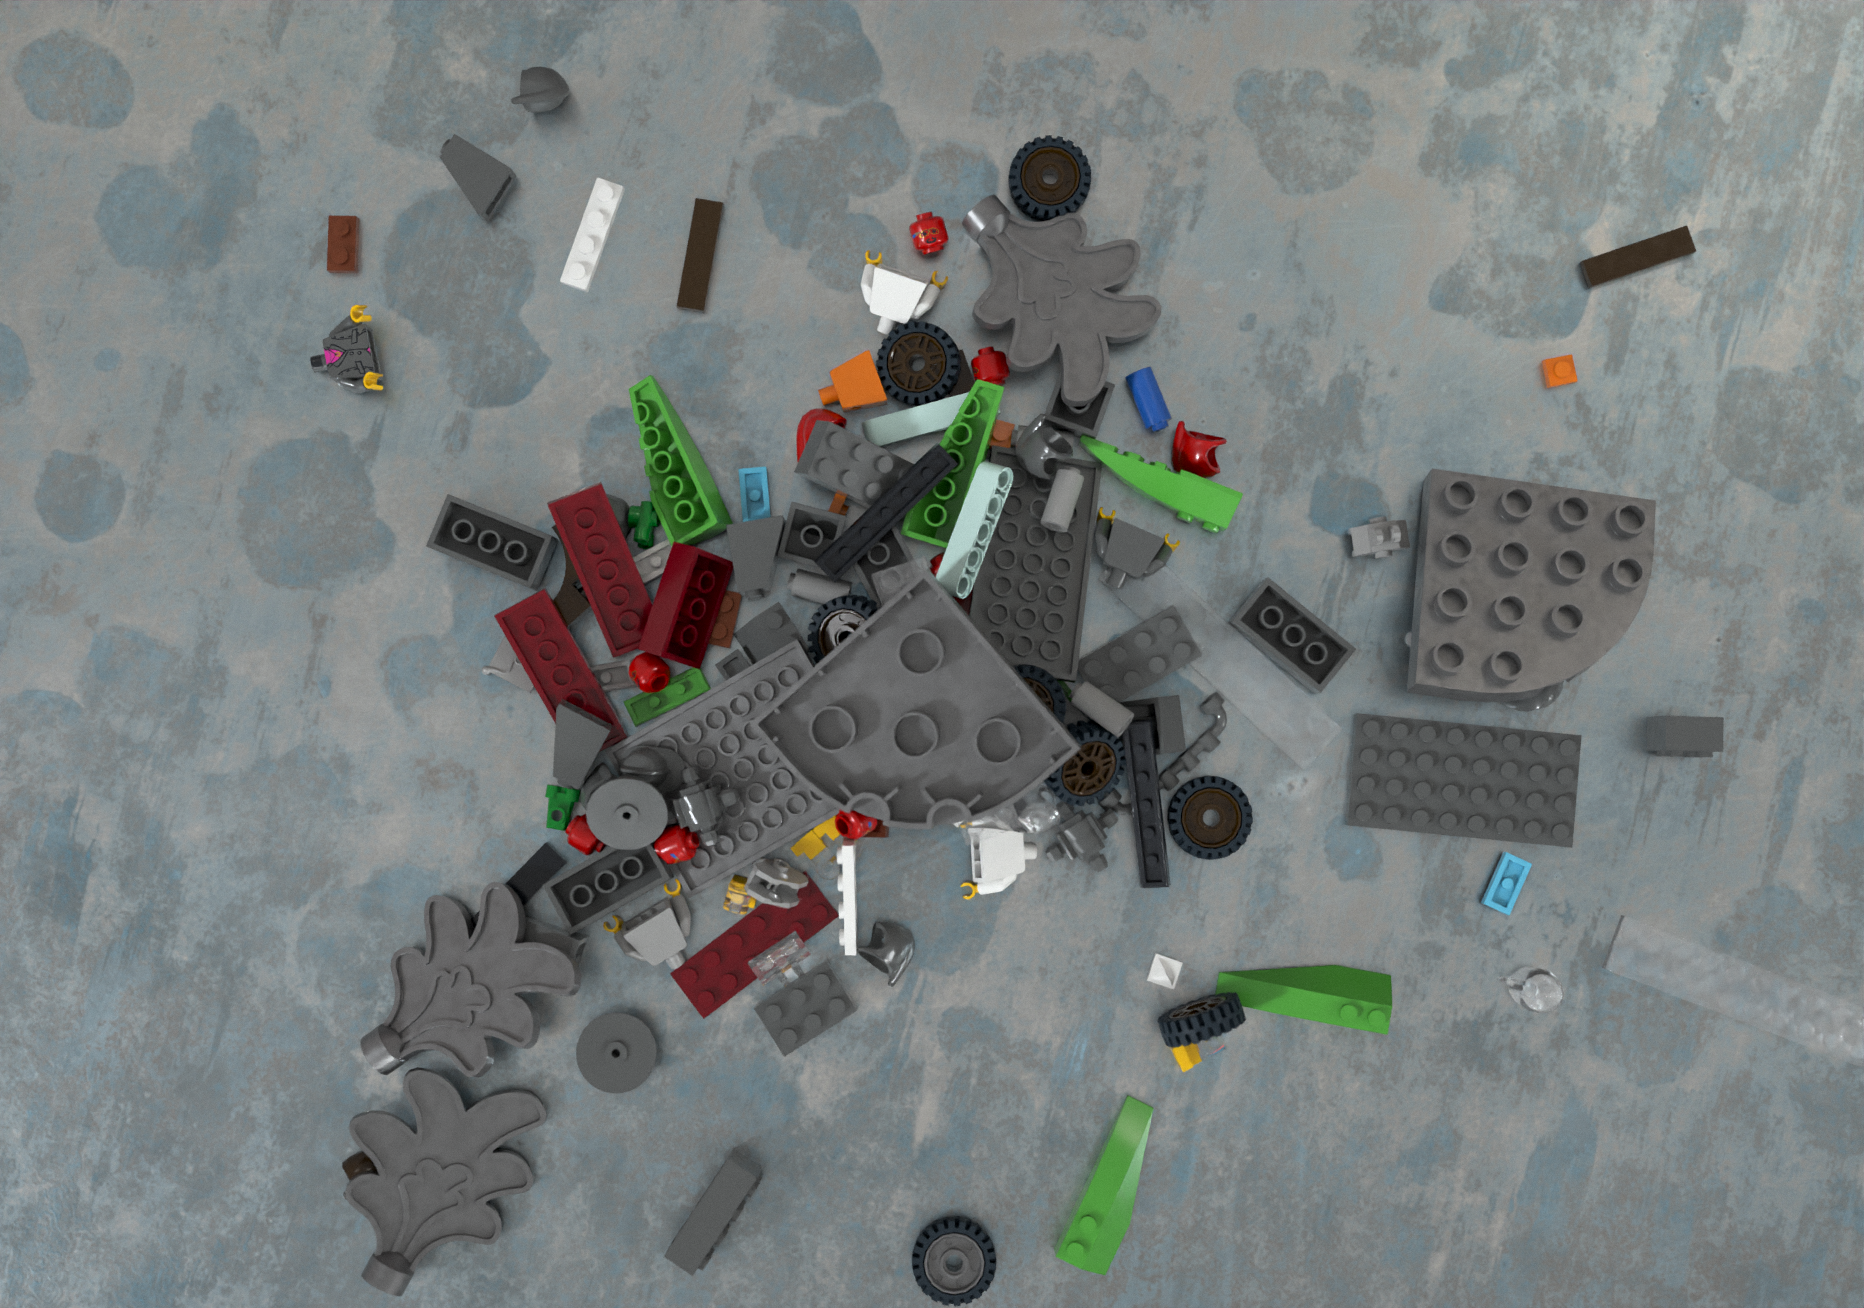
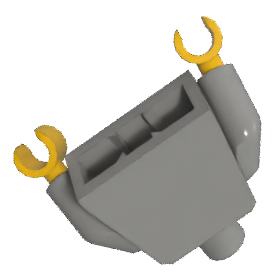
M675 879L678 887L673 892L669 891L667 883L664 884L665 892L672 896L671 901L667 896L623 923L620 916L612 915L616 921V926L613 929L608 922L603 923L606 931L614 932V939L626 956L641 962L648 961L652 966H656L666 960L671 969H677L684 964L686 959L680 950L687 946L686 937L690 934L691 914L684 896L680 895L682 885L679 880Z

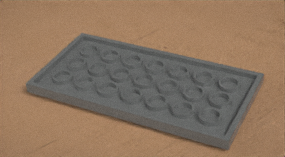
M992 445L989 462L1011 468L1013 482L972 588L969 617L1011 665H1035L1052 674L1058 681L1075 683L1102 464L1074 458L1058 459L1054 476L1047 480L1026 471L1017 461L1015 449ZM1070 466L1080 471L1084 481L1067 532H1056L1042 526L1040 522L1057 470Z
M1355 713L1346 825L1572 848L1582 735Z

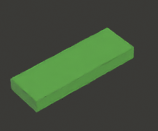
M692 667L670 678L663 690L654 693L642 692L623 703L635 727H638L709 691L711 687L702 668L696 669Z

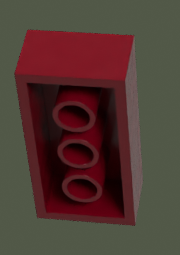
M673 541L638 650L700 669L733 570V562L700 548Z

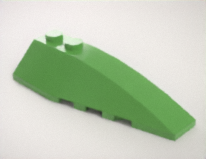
M649 375L629 388L635 423L639 425L641 435L639 444L640 449L644 450L646 460L644 469L646 476L649 477L652 490L649 491L651 502L671 546L673 541L693 545L715 537L727 529L726 525L733 524L713 478L686 427L654 376Z
M979 379L976 380L961 405L958 414L952 424L949 425L940 442V445L958 464L906 514L900 534L947 548L978 466L986 460L1005 387Z
M1081 436L1078 443L1092 459L1101 463L1102 467L1120 482L1150 501L1177 513L1176 518L1188 523H1192L1193 520L1203 523L1202 528L1213 533L1227 529L1243 495L1241 492L1184 470L1176 472V474L1172 473L1167 464L1158 461L1146 464L1144 463V458L1132 452L1124 451L1123 455L1117 453L1118 448L1085 436Z
M1340 965L1225 971L1218 974L1215 995L1235 992L1238 994L1243 1007L1388 1035L1392 1012L1391 975Z
M1127 1095L1054 1247L1057 1258L1082 1270L1106 1275L1130 1225L1154 1109L1152 1106Z

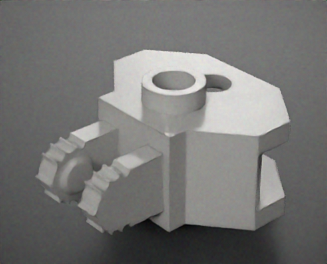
M1386 517L1369 519L1370 524L1348 529L1349 535L1352 536L1354 548L1352 557L1375 555L1376 559L1393 556L1392 552L1410 548L1406 520L1387 521Z
M763 856L752 863L753 869L744 886L748 895L762 903L791 908L798 905L800 900L797 892L800 888L807 886L809 882L806 875L793 869L782 859L772 858L771 860Z

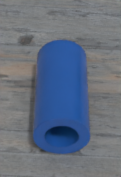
M1146 367L1126 376V382L1146 430L1152 428L1153 432H1157L1169 426L1168 421L1172 417L1152 368Z

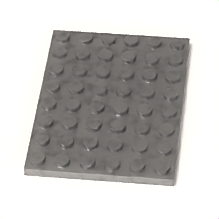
M800 639L789 643L605 751L619 777L621 776L619 770L621 756L627 749L643 745L674 750L683 759L685 768L694 766L698 770L701 777L699 778L700 783L709 780L711 787L719 784L721 790L727 788L737 789L739 800L727 806L728 812L721 815L723 821L714 825L715 828H718L719 842L706 846L699 835L702 833L701 829L695 832L699 837V846L697 847L696 855L691 860L670 864L688 898L839 814L840 809L823 800L806 787L749 724L815 666ZM681 783L677 789L671 792L661 793L667 808L673 806L672 800L679 798L677 791L686 788L685 784ZM679 822L674 824H666L665 828L678 825Z

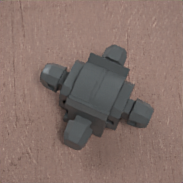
M694 766L681 770L680 776L682 784H685L686 788L677 791L679 798L672 800L673 806L667 808L668 818L666 824L679 822L681 828L689 826L691 832L701 829L702 833L699 835L706 846L719 842L720 836L718 828H715L714 825L723 821L721 815L728 812L727 806L739 800L737 789L727 788L721 790L719 784L711 787L709 780L700 783L699 778L701 777L698 770Z
M1063 801L1056 804V811L1060 818L1063 817L1065 820L1058 824L1061 831L1056 834V837L1060 843L1056 844L1054 842L1045 851L1050 861H1058L1067 852L1071 860L1077 856L1081 862L1089 858L1091 860L1089 864L1098 873L1107 868V860L1104 854H1100L1099 851L1105 848L1102 841L1108 838L1103 829L1106 827L1110 829L1118 821L1113 810H1107L1099 814L1100 818L1096 819L1093 812L1085 815L1084 811L1081 810L1075 814L1073 812L1075 810L1073 805Z

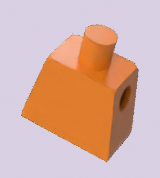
M869 350L831 370L829 373L833 385L818 390L823 406L840 401L843 412L880 407L888 404Z

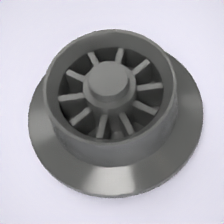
M627 775L603 783L592 793L587 804L586 818L592 833L601 842L617 849L634 850L651 844L662 834L667 823L668 809L663 796L654 786L640 777Z
M619 1012L604 1014L591 1021L581 1033L576 1048L577 1064L587 1082L601 1091L615 1094L631 1091L645 1082L654 1068L657 1055L656 1043L649 1028L640 1019L630 1014Z

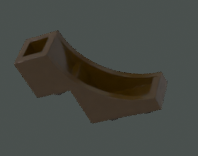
M555 524L552 529L563 546L566 569L563 584L553 602L567 627L571 630L592 611V607L583 586L579 589L577 588L581 584L580 579Z

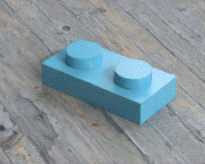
M767 467L738 469L743 522L771 517Z
M1503 852L1481 903L1510 916L1532 864L1512 854Z

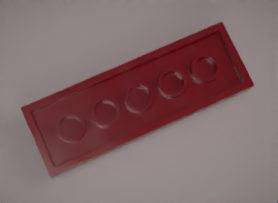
M602 482L547 502L613 658L638 649L653 604Z
M546 588L494 615L555 724L556 709L561 700L564 699L613 725L599 752L628 737L627 731Z
M806 870L802 874L806 875L809 882L807 886L800 888L797 892L800 900L798 905L784 908L762 903L684 962L683 965L670 973L703 1019L839 916V913Z

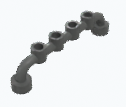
M1218 692L1210 695L1200 706L1207 715L1214 713L1216 716L1215 724L1201 734L1190 748L1183 751L1173 764L1158 775L1160 790L1163 787L1167 791L1173 789L1180 781L1176 776L1183 769L1187 772L1193 770L1200 763L1197 756L1204 749L1210 753L1221 743L1217 737L1226 727L1227 715L1222 707L1225 700ZM1112 788L1113 791L1110 794L1106 792L1104 794L1105 798L1098 801V804L1105 811L1112 809L1120 815L1132 814L1131 803L1122 804L1119 802L1122 795L1115 788Z

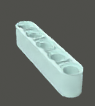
M969 392L864 421L861 424L865 439L882 448L947 430L958 414Z
M984 461L975 472L936 575V579L951 596L964 599L973 588L1013 482V472L1009 467Z

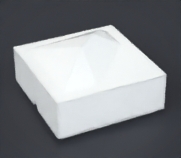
M1155 953L1146 980L1174 989L1183 962Z

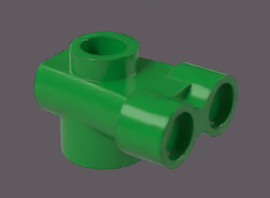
M641 501L640 506L632 505L630 507L628 523L630 528H635L633 541L638 543L637 546L639 548L648 550L653 547L654 527H659L660 519L652 502Z
M547 784L545 797L548 798L546 828L566 831L573 818L572 810L574 803L579 802L581 790ZM555 810L562 812V819L559 821L553 817Z

